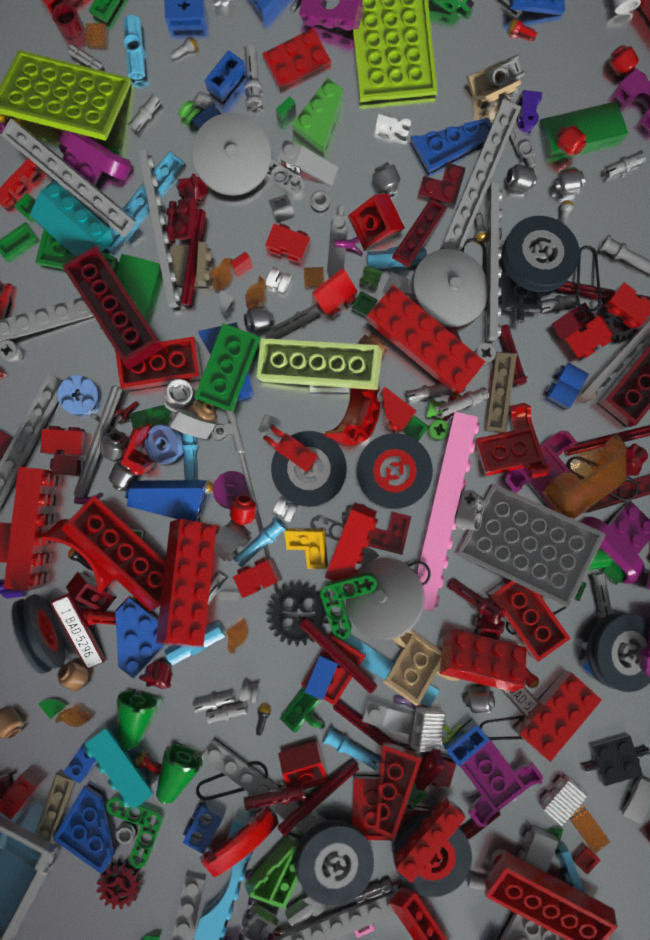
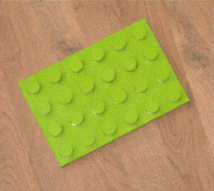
M361 0L364 8L359 30L353 29L360 102L437 95L428 0Z
M18 50L0 84V114L106 141L131 86V78Z

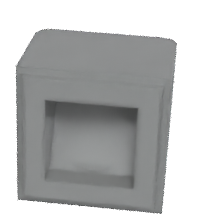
M287 194L269 200L277 223L295 216Z
M220 290V311L223 317H227L234 304V299L231 295Z
M265 414L258 432L264 434L272 425H277L280 419Z

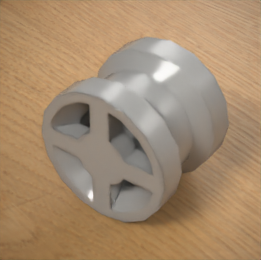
M9 340L0 342V358L9 362H15L20 358L21 349L17 344Z
M489 343L481 344L475 350V353L486 361L484 365L489 364L496 356L494 346Z
M243 681L240 701L250 700L251 703H256L259 683L249 684L247 681Z

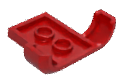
M526 403L510 406L509 413L512 431L476 438L475 443L485 476L525 468L528 477L532 479L546 476L551 468V464L547 465L533 427L531 406Z

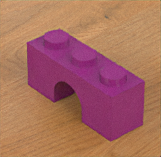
M302 0L299 15L306 25H323L326 28L341 27L348 31L352 29L359 30L364 8L361 0H340L339 4L333 9H326V0Z
M636 68L618 85L614 93L626 106L634 100H641L646 104L647 112L640 121L650 130V81L643 72Z

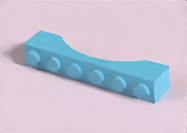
M235 815L228 839L246 825L250 819ZM253 851L232 867V875L226 889L212 905L202 911L194 939L223 940L227 929L224 923L226 919L230 920L233 907L230 906L232 900H237L240 891L237 885L239 880H244L247 870L244 868L246 861L250 862Z

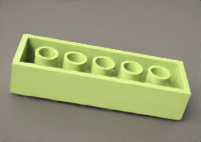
M261 338L256 378L263 382L378 390L382 349L379 345Z

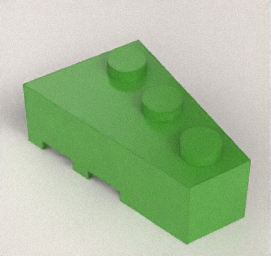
M327 77L292 123L293 134L323 156L343 100V88Z
M288 835L244 885L249 897L285 909L298 882L294 868V858L298 844L301 841L300 839Z

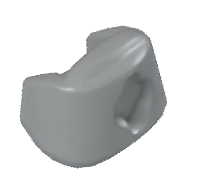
M199 91L193 99L194 104L198 105L201 111L209 106L213 108L214 99L204 92Z

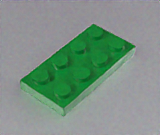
M223 323L194 398L233 412L261 337Z

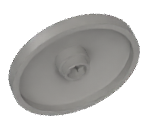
M225 113L209 119L198 130L193 141L192 159L198 176L209 188L225 195H241L255 189L266 177L271 162V148L265 132L255 121L244 115Z
M456 249L436 250L424 257L412 276L411 289L415 303L442 326L460 327L470 323L480 315L487 303L489 288L486 275L478 262L462 251Z
M382 558L365 564L357 571L356 575L373 573L377 577L378 583L373 592L346 599L350 619L361 632L373 638L386 640L406 634L416 625L424 608L425 593L419 576L411 567L395 559ZM366 579L363 584H367L368 587H371L373 581L370 582L368 581V579ZM349 583L347 592H353L355 590L354 586Z

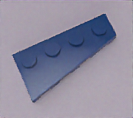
M489 118L464 123V125L457 127H447L445 130L437 132H427V134L421 136H411L410 140L426 170L430 173L447 164V162L483 145L492 123Z

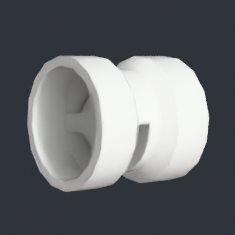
M273 267L266 280V285L276 287L278 291L284 293L291 281L292 275L288 273L283 274L279 269Z
M280 496L272 514L275 516L282 515L284 520L290 523L298 505L287 503V500Z

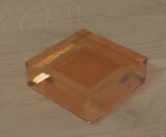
M86 23L85 43L87 45L106 46V24Z
M323 267L304 268L305 288H318L324 283Z

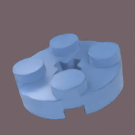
M72 375L63 380L58 387L57 399L64 410L71 414L81 415L94 408L98 400V391L90 379L81 375ZM75 389H79L80 393H83V397H80L78 401L75 397H72Z
M157 425L149 430L148 439H145V451L151 460L160 465L170 464L183 454L182 439L177 430L168 425ZM163 440L166 442L165 448H161Z

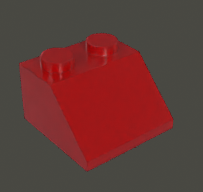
M389 193L373 195L348 215L364 250L391 239L405 229Z
M342 268L312 292V302L326 319L330 316L334 318L341 312L340 308L345 304L349 306L356 300L357 289L345 269Z
M384 386L380 393L383 421L386 423L385 427L393 433L396 431L400 433L417 410Z
M317 742L306 743L303 746L289 748L278 753L282 775L288 787L297 786L303 782L304 790L329 781Z

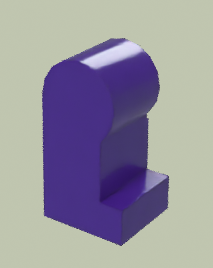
M523 90L517 98V105L521 107L517 116V125L522 132H530L539 121V115L536 110L542 100V92Z

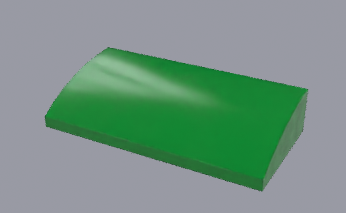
M615 101L540 119L549 157L565 154L557 147V134L564 126L568 128L571 125H575L586 134L587 144L584 149L624 140L628 135L624 118Z
M121 254L115 275L145 319L160 264Z

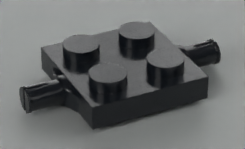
M502 271L501 310L516 312V323H524L525 312H540L541 292L530 291L519 286L509 277L506 271Z
M625 735L590 745L593 752V763L582 765L585 774L597 771L602 784L608 786L643 776L639 758L650 755V750L648 747L637 750L633 745L631 736Z

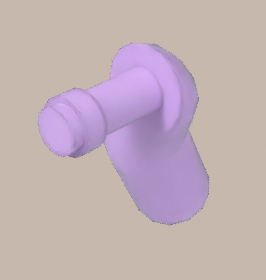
M395 696L393 699L395 704H405L412 709L421 707V703L416 706L403 696Z

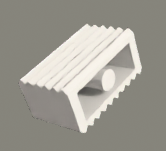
M416 707L411 748L418 752H431L432 749L440 750L443 742L442 731L445 724V712L437 708Z
M567 775L556 780L555 788L551 793L547 792L542 797V803L540 804L542 809L561 826L567 822L577 808L580 807V804L588 797V794Z

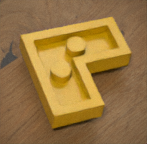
M287 528L284 532L286 550H305L307 569H326L328 561L324 529Z

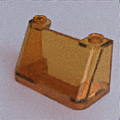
M618 434L610 438L605 443V446L596 453L599 461L595 466V471L581 481L575 474L564 472L556 477L542 492L560 514L575 519L624 483L627 478L626 445Z

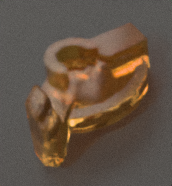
M224 258L217 268L211 270L213 290H221V288L229 284L232 276L229 266L232 261L231 258Z
M259 276L258 283L251 285L246 292L245 300L248 309L264 304L267 300L265 295L267 285L262 276Z
M243 619L227 629V650L232 655L235 652V647L242 645L247 638L248 631Z
M75 704L71 709L59 712L55 722L64 721L69 726H82L87 721H90L93 712L83 709L79 704Z

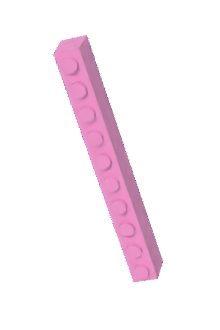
M453 412L451 416L449 433L445 442L418 561L426 563L431 572L430 580L423 586L425 593L423 609L433 611L434 607H438L440 596L437 593L438 589L442 588L444 582L442 571L448 565L449 557H446L447 550L451 549L453 543L451 532L456 529L455 515L456 511H459L461 499H459L460 493L465 490L466 480H464L465 472H469L471 461L468 458L469 454L474 451L475 442L473 437L474 434L478 433L480 423L477 422L478 417L459 412ZM417 564L416 574L422 583L427 579L428 571L425 566Z

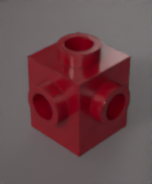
M480 614L475 619L474 628L478 629V635L499 640L501 633L504 632L505 622L501 620L498 624H494L489 617Z

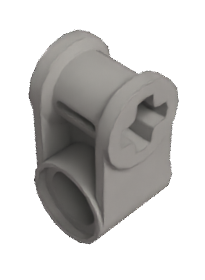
M519 54L489 69L485 75L487 85L490 87L504 86L524 76L526 73L522 71ZM496 72L499 74L498 82L495 80Z
M468 490L462 495L459 511L456 516V526L458 528L477 531L481 526L485 500L475 491Z

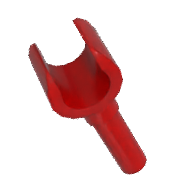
M135 401L124 410H117L113 418L116 415H120L122 419L118 424L123 423L127 414L138 406L139 403Z

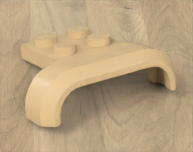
M410 630L406 634L392 639L402 651L383 683L414 705H419L436 674L448 680H460L440 674L442 651L414 631Z

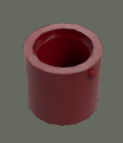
M66 2L55 6L52 18L62 36L69 39L78 37L83 31V22L76 8Z

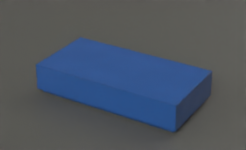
M320 654L305 693L323 700L338 663Z

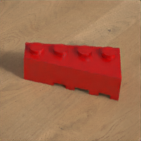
M383 741L375 832L395 839L422 760V755L387 741Z

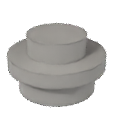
M316 191L311 196V205L318 211L325 210L330 204L329 195L324 191Z
M123 823L116 830V838L122 844H129L136 837V829L132 824Z

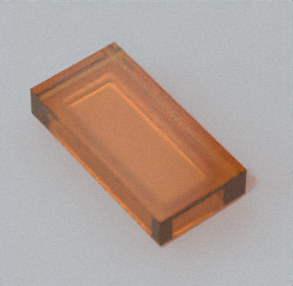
M585 807L569 819L594 854L610 843V840Z

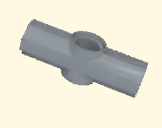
M305 892L301 900L285 910V915L290 925L295 928L312 915L315 917L321 914L327 905L317 903Z

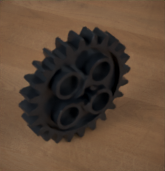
M297 581L296 586L289 582V588L282 585L283 591L280 592L276 589L277 596H270L273 603H267L271 610L265 611V613L271 617L266 622L273 623L269 627L270 631L276 629L273 635L277 637L281 634L280 641L283 642L287 638L288 645H291L292 641H294L296 646H299L300 641L307 645V639L314 642L299 624L307 617L320 630L326 631L322 625L329 624V622L325 619L327 614L320 598L321 590L315 592L316 586L314 585L309 589L308 582H305L302 587L301 581ZM287 598H292L293 605L290 608L284 607V601ZM310 598L313 602L312 606L306 609L303 605L304 601ZM298 609L303 613L315 612V615L300 614L298 618L293 614H280L282 611L297 612ZM287 618L292 619L291 627L284 628V620Z

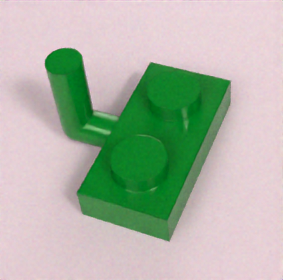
M305 687L280 717V720L295 733L305 721L315 728L323 729L325 727L324 721L317 720L311 715L320 700L305 693Z

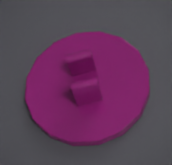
M224 472L214 482L213 496L216 502L223 508L230 510L232 499L238 495L245 494L249 496L245 477L240 472Z

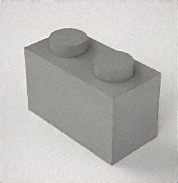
M531 826L530 831H527L525 834V844L523 849L519 850L517 858L547 873L558 845V840L554 834Z

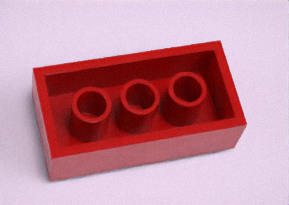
M194 337L161 341L162 350L129 370L115 350L120 388L129 391L168 385L176 379L185 381L200 380L202 378L197 340Z
M510 579L505 580L487 593L496 606L499 608L503 607L506 610L505 620L522 644L527 647V651L537 662L571 639L540 594Z
M451 629L443 635L440 674L516 692L525 687L527 647Z
M564 670L514 731L542 757L551 762L602 699L572 672Z

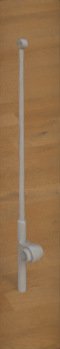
M225 410L229 424L217 423L211 435L214 439L221 440L226 435L232 434L249 496L255 501L234 411L229 412ZM216 429H220L222 433L217 434ZM256 505L255 518L260 532L262 524ZM266 544L263 548L266 559L269 560L271 558ZM277 583L273 584L274 589L279 590Z

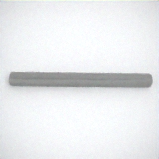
M118 386L111 387L74 491L76 497L83 498L86 494L101 452L103 436L108 432L122 393V389Z

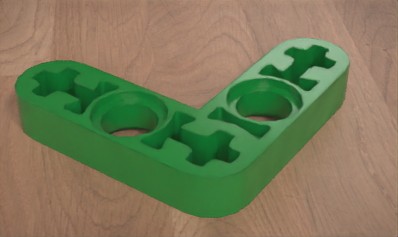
M363 573L328 582L322 587L321 599L336 638L346 639L350 636L352 630L343 600L373 592L378 583L377 577L373 573ZM366 579H368V581L370 582L373 581L371 587H368L367 584H363ZM351 583L355 590L353 592L345 591L344 584ZM328 589H330V591H334V594L332 596L333 602H331L332 599L330 594H326ZM337 606L341 609L342 613L334 615L331 612V608ZM341 619L342 627L347 628L345 633H343L342 630H338L340 627L339 620Z
M114 795L107 802L106 809L108 813L141 826L129 860L133 867L142 868L150 857L163 822V814L156 808L141 804L137 807L140 810V816L133 817L130 814V806L123 813L125 806L120 800L121 795ZM115 801H118L120 806L117 810L114 809L113 805ZM155 815L157 821H155L152 829L148 828L151 823L150 818ZM149 834L152 837V841L144 843L141 835ZM142 848L144 849L142 854L143 859H141V861H137L136 856L139 854L140 849Z

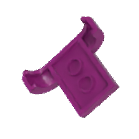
M61 130L58 141L67 147L62 159L93 185H96L102 171L115 178L126 180L132 168L129 159L116 155L86 135Z
M561 430L540 445L546 464H551V468L546 476L530 479L525 468L509 471L506 474L505 482L515 494L522 489L523 485L528 483L545 505L555 511L584 487L559 458V455L572 448L578 442L568 431Z
M631 500L624 504L608 525L598 518L584 517L580 521L581 523L605 533L600 548L626 573L627 578L624 580V584L635 583L645 570L644 562L638 554L650 540V519Z
M491 740L460 766L481 794L469 807L468 813L475 823L482 827H486L488 820L532 785L542 784L543 775L533 762H527L513 771Z

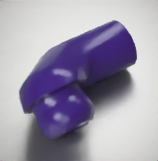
M0 579V594L4 598L25 596V591L3 589L4 580Z

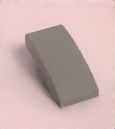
M177 409L168 425L187 435L207 439L216 424L214 420L208 421L197 417L193 411Z
M642 776L639 777L631 789L632 796L622 809L623 816L640 824L650 810V780Z

